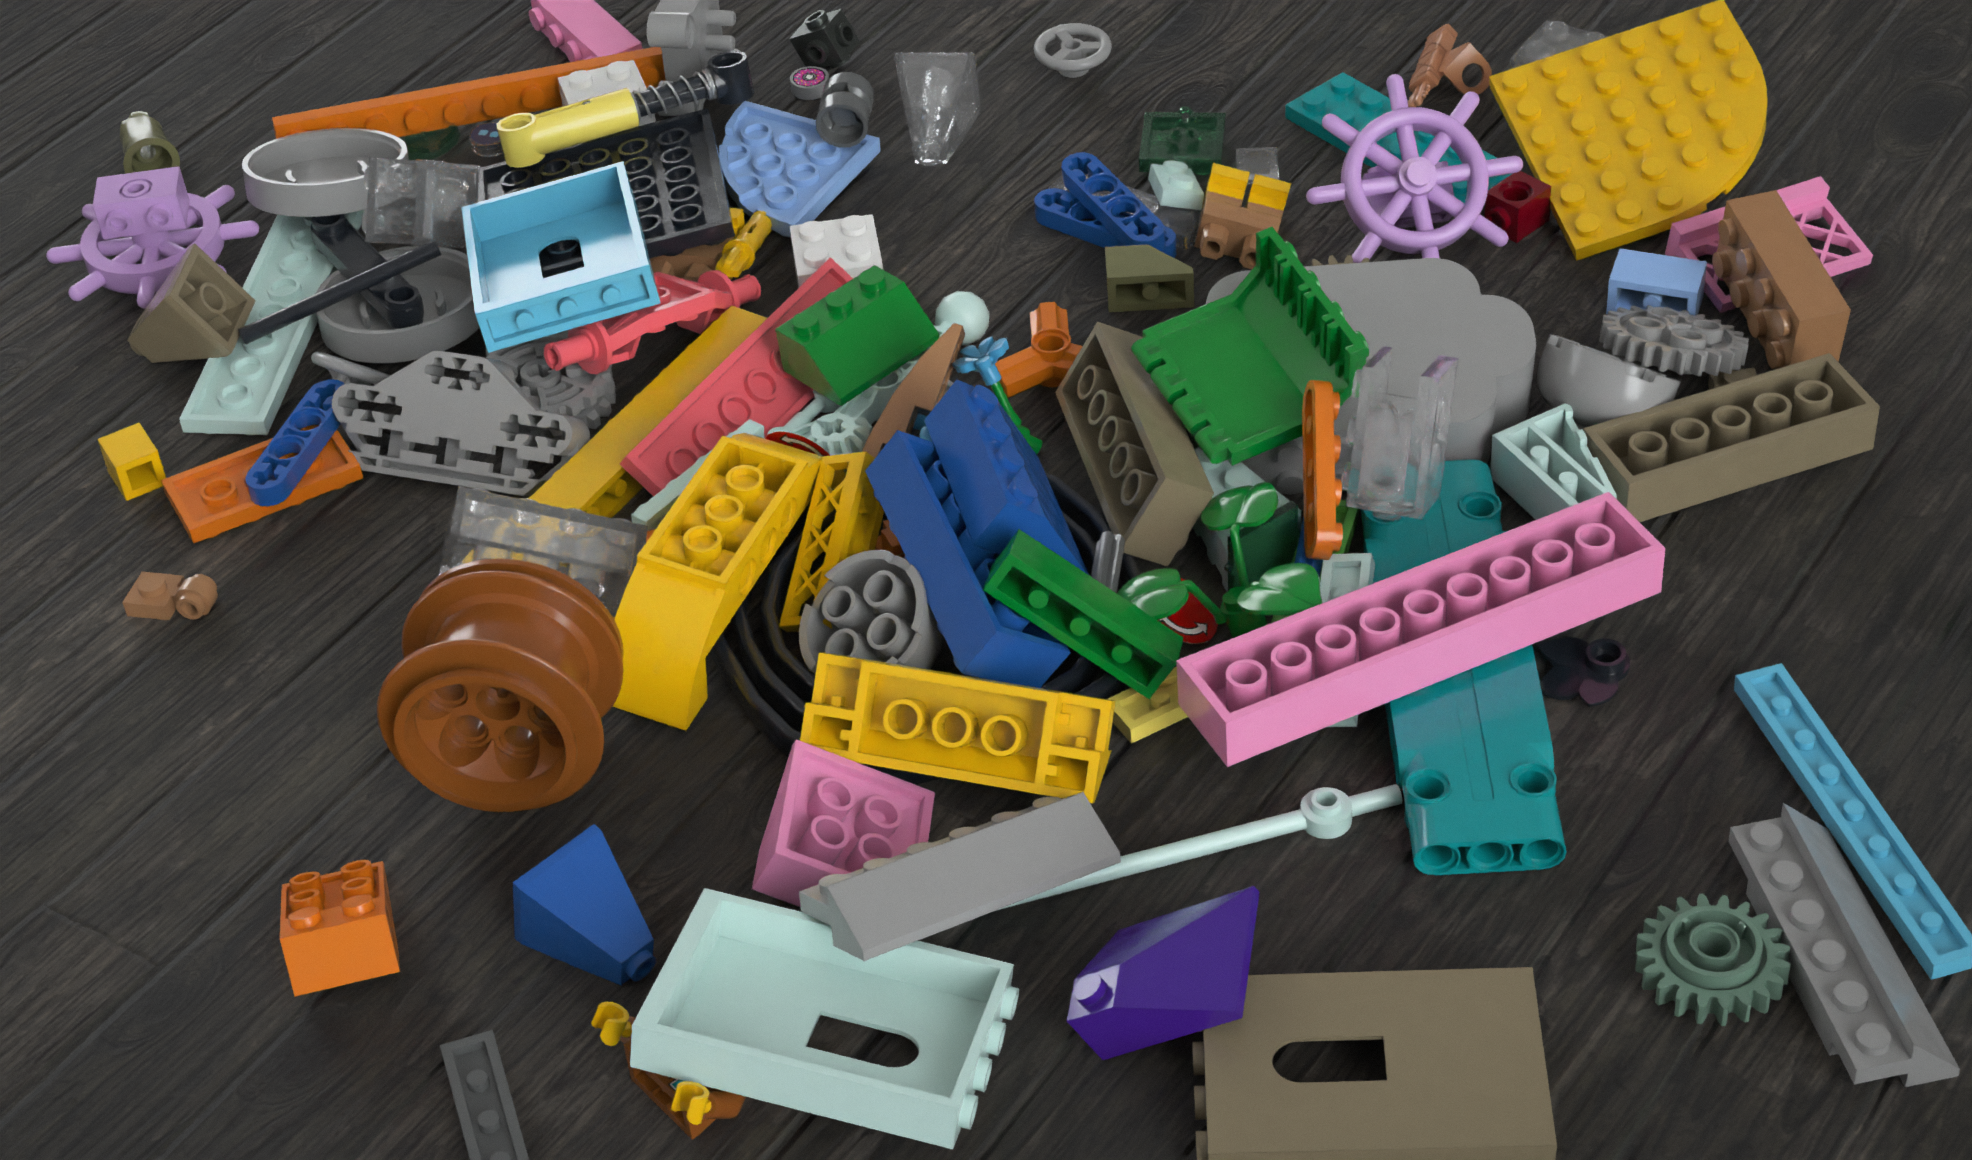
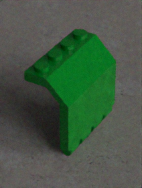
M1273 227L1256 233V265L1232 294L1143 330V338L1137 340L1131 346L1134 356L1144 370L1151 374L1150 378L1167 402L1172 405V409L1190 434L1195 436V441L1210 462L1218 464L1228 460L1231 466L1302 436V404L1305 388L1309 380L1331 382L1333 392H1338L1340 395L1341 407L1365 380L1366 358L1369 356V347L1363 334L1351 328L1345 320L1340 305L1335 300L1330 301L1321 289L1316 274L1311 270L1307 271L1298 260L1293 245L1289 241L1284 242Z

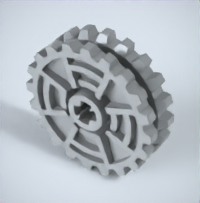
M568 330L488 353L487 349L485 350L486 358L503 361L512 368L515 377L514 384L542 412L580 418L587 424L588 428L596 429L601 425L600 417H609L612 412L611 404L616 402L612 365L600 374H589L578 363L566 366L558 371L552 370L547 365L544 358L545 345L568 338ZM470 372L469 380L489 383L490 374ZM522 424L518 428L519 433L561 440H565L566 431Z

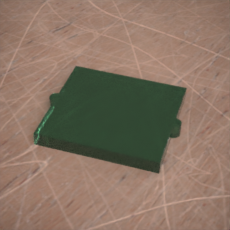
M1292 500L1277 508L1264 524L1255 527H1244L1240 530L1239 536L1249 585L1253 581L1259 582L1261 576L1269 569L1292 562L1301 532L1298 529V505ZM1228 536V563L1224 566V570L1228 572V590L1240 586L1231 538Z

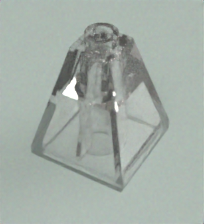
M895 52L894 60L902 110L914 161L924 166L947 163L982 110L975 53Z

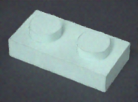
M1164 161L1163 165L1151 164L1148 180L1160 206L1193 210L1202 209L1204 193L1192 169L1178 161Z

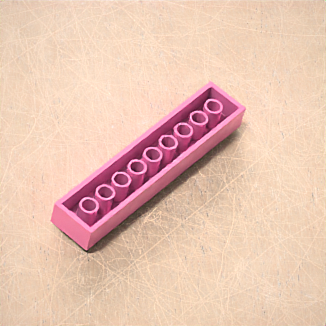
M1607 492L1176 660L1178 704L1224 764L1229 767L1661 593L1665 547L1610 492Z

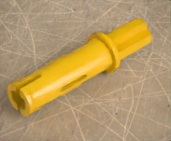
M765 211L754 212L739 231L736 238L729 240L724 245L722 257L717 262L715 270L721 271L730 280L733 277H739L742 271L749 269L753 265L755 253L772 232V223Z

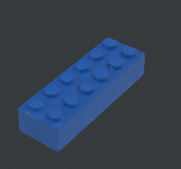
M897 430L865 472L874 489V496L881 504L890 522L889 528L896 535L901 545L905 559L908 560L910 565L912 564L916 567L923 579L927 602L937 621V628L945 637L954 656L955 666L966 676L1041 688L1071 653L1067 645L983 591L990 569L1000 554L972 543L933 442Z

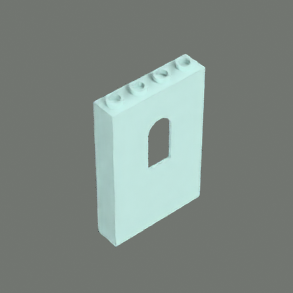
M704 888L632 1024L630 1067L683 1081L696 1082L722 1091L953 1149L961 1128L970 1130L974 1122L978 1106V1096L974 1095L975 1091L985 1092L992 1069V1059L988 1058L989 1054L999 1055L1005 1036L1006 1023H1003L1002 1020L1003 1018L1012 1020L1016 1010L1019 988L1011 987L1014 964L922 941H915L863 961L833 946L831 926L804 912ZM820 1015L902 1035L910 1039L917 1046L919 1054L912 1063L906 1066L885 1067L806 1046Z

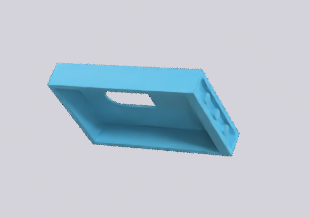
M624 162L461 207L474 310L488 353L661 304L635 198ZM558 241H578L581 247L584 267L543 278L539 258L540 252L548 245Z

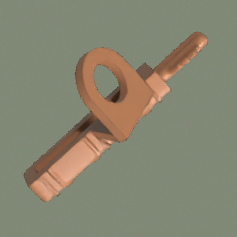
M1449 24L1443 25L1427 37L1424 50L1420 54L1416 70L1409 82V90L1413 93L1408 100L1409 107L1421 106L1428 92L1438 86L1443 76L1462 94L1472 91L1479 95L1490 85L1491 67L1471 43L1467 42L1452 50L1458 33ZM1474 63L1480 67L1482 79L1475 87H1468L1462 80V73L1467 65Z

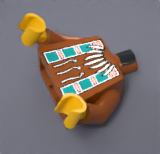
M606 1001L598 1006L591 1025L595 1029H602L600 1034L602 1042L608 1046L616 1045L619 1043V1040L625 1043L623 1045L631 1079L692 1140L699 1136L716 1119H730L739 1114L746 1096L630 1067L632 1024L636 1017L629 1016L628 1011L623 1006L614 1002Z

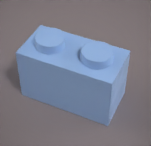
M1620 248L1609 278L1606 314H1608V311L1617 312L1619 307L1630 310L1631 306L1646 309L1647 305L1652 307H1669L1679 312L1687 310L1690 315H1698L1704 296L1707 262Z

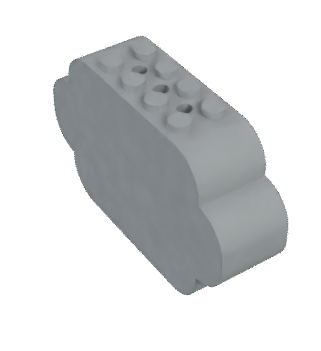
M1422 258L1305 267L1307 271L1311 270L1316 274L1323 292L1330 301L1335 300L1340 305L1345 320L1354 331H1360L1363 334L1369 347V356L1366 358L1365 380L1339 408L1338 417L1334 420V435H1339L1341 439L1340 457L1335 464V478L1341 479L1342 490L1357 489L1356 481L1358 475L1364 469L1375 465L1470 459L1480 460L1487 464L1491 455L1492 435L1523 422L1529 411L1536 338L1533 323L1528 313L1520 305L1507 298L1495 295H1481L1475 276L1464 266L1447 259ZM1251 270L1236 272L1219 280L1208 293L1206 304L1232 294ZM1183 424L1193 448L1199 447L1195 441V436L1191 435ZM1302 436L1242 461L1244 465L1265 482L1271 483L1280 494L1292 495L1303 492Z

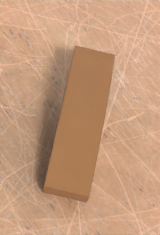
M953 323L921 356L891 396L869 434L862 452L866 451L876 458L897 430L911 434L918 413L925 416L930 414L946 391L954 368L952 363L957 360L965 337L962 325Z

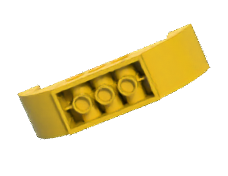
M747 433L736 434L730 438L726 436L720 438L637 555V564L625 588L614 619L623 642L624 672L620 693L612 707L685 731L688 729L708 698L706 656L811 501L823 456ZM836 470L832 489L845 479L844 470Z

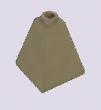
M194 243L188 247L137 319L127 341L136 354L145 356L151 363L227 357L233 352L240 336L238 329L244 327L256 300Z

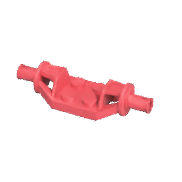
M709 270L700 275L698 281L695 282L655 272L653 274L661 304L568 330V338L545 345V361L555 371L578 363L589 374H600L606 371L612 364L634 358L643 334L661 332L665 329V325L677 322L679 327L702 334L731 305L740 308L742 304L758 300L761 296V286L756 277L750 276V274L731 281L721 271Z

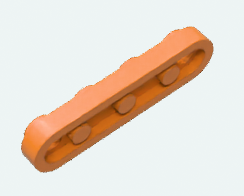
M1319 380L1308 381L1302 404L1304 547L1308 559L1329 560L1333 551L1338 552L1340 550L1343 539L1342 524L1336 522V507L1339 506L1341 500L1342 482L1341 479L1335 478V464L1340 457L1341 439L1339 435H1334V420L1337 419L1339 413L1340 395L1338 392H1333L1331 382Z

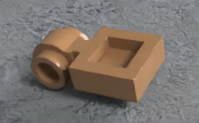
M141 572L122 603L127 616L170 620L177 609L182 616L195 620L210 612L218 598L217 585L210 577L203 574H195L185 579L182 575Z

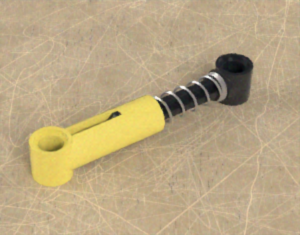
M727 51L710 58L706 69H702L701 72H695L693 77L685 79L683 76H680L678 81L673 83L664 81L662 86L656 88L649 85L647 90L642 92L633 90L631 93L628 88H623L535 115L531 113H518L507 116L497 123V130L506 164L515 168L531 166L543 160L545 154L639 127V122L643 116L649 115L652 118L653 113L663 110L667 114V109L680 106L682 109L683 104L693 101L698 105V100L703 98L710 101L711 99H716V102L725 105L744 102L754 95L747 56L741 51Z

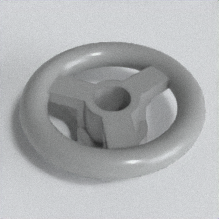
M1069 23L1044 31L1035 41L1034 54L1037 60L1047 68L1057 70L1065 77L1075 78L1085 75L1089 69L1104 62L1111 52L1112 44L1109 36L1098 27L1082 23ZM1071 35L1088 36L1098 42H1083L1080 39L1073 38ZM1057 39L1061 44V49L1053 56H1050L1045 50L1046 45L1052 40Z
M315 352L311 357L314 364L328 369L332 379L342 381L344 384L375 385L391 376L323 352Z

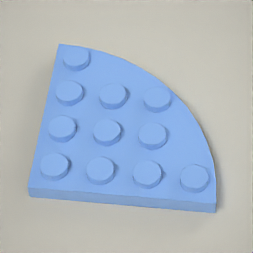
M744 101L734 111L725 126L726 135L722 145H719V158L725 187L737 206L743 209L749 217L756 211H765L767 217L771 220V229L782 236L791 237L789 226L814 221L879 154L881 148L880 139L867 134L859 144L852 147L830 145L817 132L816 120Z

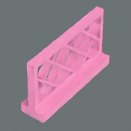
M1821 176L1777 190L1805 237L1825 242L1823 250L1813 248L1830 277L1871 264L1873 254L1827 199L1830 187ZM1725 207L1672 223L1665 255L1698 260L1697 257L1707 254L1713 255L1717 252L1720 238L1718 225L1720 220H1723ZM1823 216L1831 228L1827 230L1806 224V222ZM1830 244L1849 248L1853 254L1844 257L1830 253L1828 249ZM1707 263L1704 292L1720 313L1736 308L1732 303L1730 294L1725 295L1717 285L1718 280L1724 281L1723 278H1718L1713 265Z

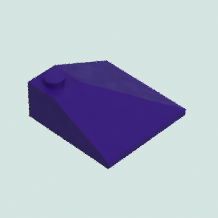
M1251 886L1119 929L1074 979L1067 1016L1069 1025L1102 1060H1106L1241 1019L1243 1017L1260 892L1255 886Z

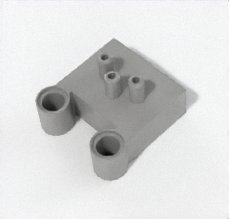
M660 0L655 11H651L648 16L646 32L649 46L661 47L666 81L673 83L678 81L680 76H683L685 79L693 77L695 72H701L702 69H706L709 59L713 56L727 51H739L735 48V38L731 35H723L722 26H733L736 23L734 11L720 10L719 0ZM663 80L659 82L658 87L662 86L664 82ZM706 98L698 100V105L693 101L683 104L682 109L680 106L667 109V114L664 110L658 112L660 116L676 117L703 110Z

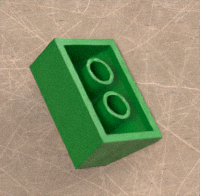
M876 265L863 271L854 279L829 293L826 297L775 329L783 371L840 406H843L931 347L940 338L938 331L904 281Z

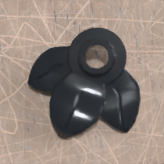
M1566 637L1546 641L1538 645L1540 654L1553 665V668L1540 681L1542 694L1553 699L1570 700L1579 696L1588 707L1604 704L1617 694L1618 681L1624 679L1630 670V658L1624 646L1613 639L1601 638L1588 643L1580 638Z

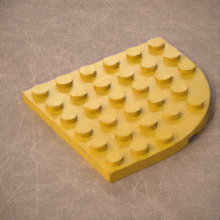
M1717 0L1489 76L1490 89L1534 177L1551 186V196L1549 197L1550 209L1576 261L1671 229L1672 223L1700 215L1706 211L1707 203L1721 193L1725 195L1729 193L1743 178L1761 147L1766 130L1767 89L1763 71L1753 49L1724 0Z

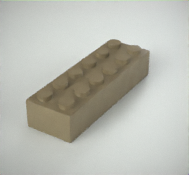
M1097 322L1055 393L1111 532L1114 535L1121 534L1125 540L1123 553L1168 566L1177 551L1185 546L1189 532L1208 502L1212 500L1214 492L1182 421L1172 409V405L1167 402L1150 378L1151 374L1144 370L1131 351L1133 343L1143 337Z
M1828 353L1651 407L1641 412L1583 428V431L1587 436V447L1593 458L1597 457L1617 495V500L1639 522H1643L1872 450L1880 406L1841 364Z

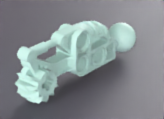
M956 291L944 297L936 309L934 327L938 331L939 337L953 323H956L964 328L965 337L962 345L968 346L980 340L989 326V311L983 299L972 292ZM928 349L843 406L836 404L813 389L815 399L802 412H797L783 427L772 428L768 431L767 435L775 431L799 434L820 445L830 455L862 452L873 429L871 424L874 421H878L893 393ZM820 412H834L831 414L821 416L817 420L811 422Z

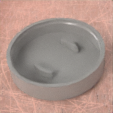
M333 128L296 133L274 139L256 147L242 161L246 196L249 203L262 211L285 216L319 217L365 210L398 197L411 183L408 150L405 142L395 135L370 129Z
M419 246L394 248L380 251L379 253L388 261ZM439 247L441 256L400 274L410 285L418 289L422 297L425 312L422 324L401 329H391L389 322L361 293H358L316 312L324 343L336 354L354 361L397 363L419 359L432 351H445L466 340L480 328L474 310L468 256L457 250ZM337 270L320 285L316 293L347 279Z

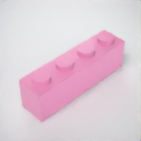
M530 0L532 9L529 10V18L536 31H541L545 34L555 48L559 47L567 55L570 62L643 49L642 43L594 0Z

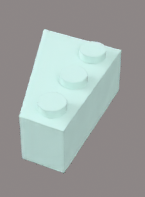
M1562 404L1492 435V480L1536 520L1607 492H1610L1617 499V495L1598 458H1593L1589 451L1587 436L1583 429H1578L1573 419V409L1570 405Z

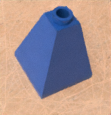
M595 824L513 882L515 939L521 944L619 985L624 984L630 978L633 981L643 979L655 966L656 958L653 956L654 939L602 831Z

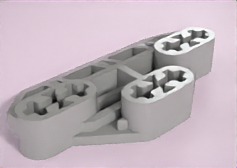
M432 351L374 386L354 383L344 384L335 391L332 398V409L337 421L340 422L358 450L348 451L353 453L362 471L521 496H532L557 470L590 441V431L582 419L540 411L514 384V373L507 363L485 357ZM445 368L490 374L489 383L445 377L444 371ZM362 400L402 406L401 415L363 410L358 409V404ZM522 424L566 431L565 440L522 434L519 433L518 428ZM383 429H390L387 456L379 455L380 446L368 444L363 435L382 437ZM439 437L447 438L444 464L436 463L437 455L413 451L415 443L438 446ZM496 446L504 447L500 473L493 472V463L470 460L472 451L495 455ZM554 455L562 456L561 462L541 479H533L532 477L535 476L534 471L526 469L529 460L553 464Z

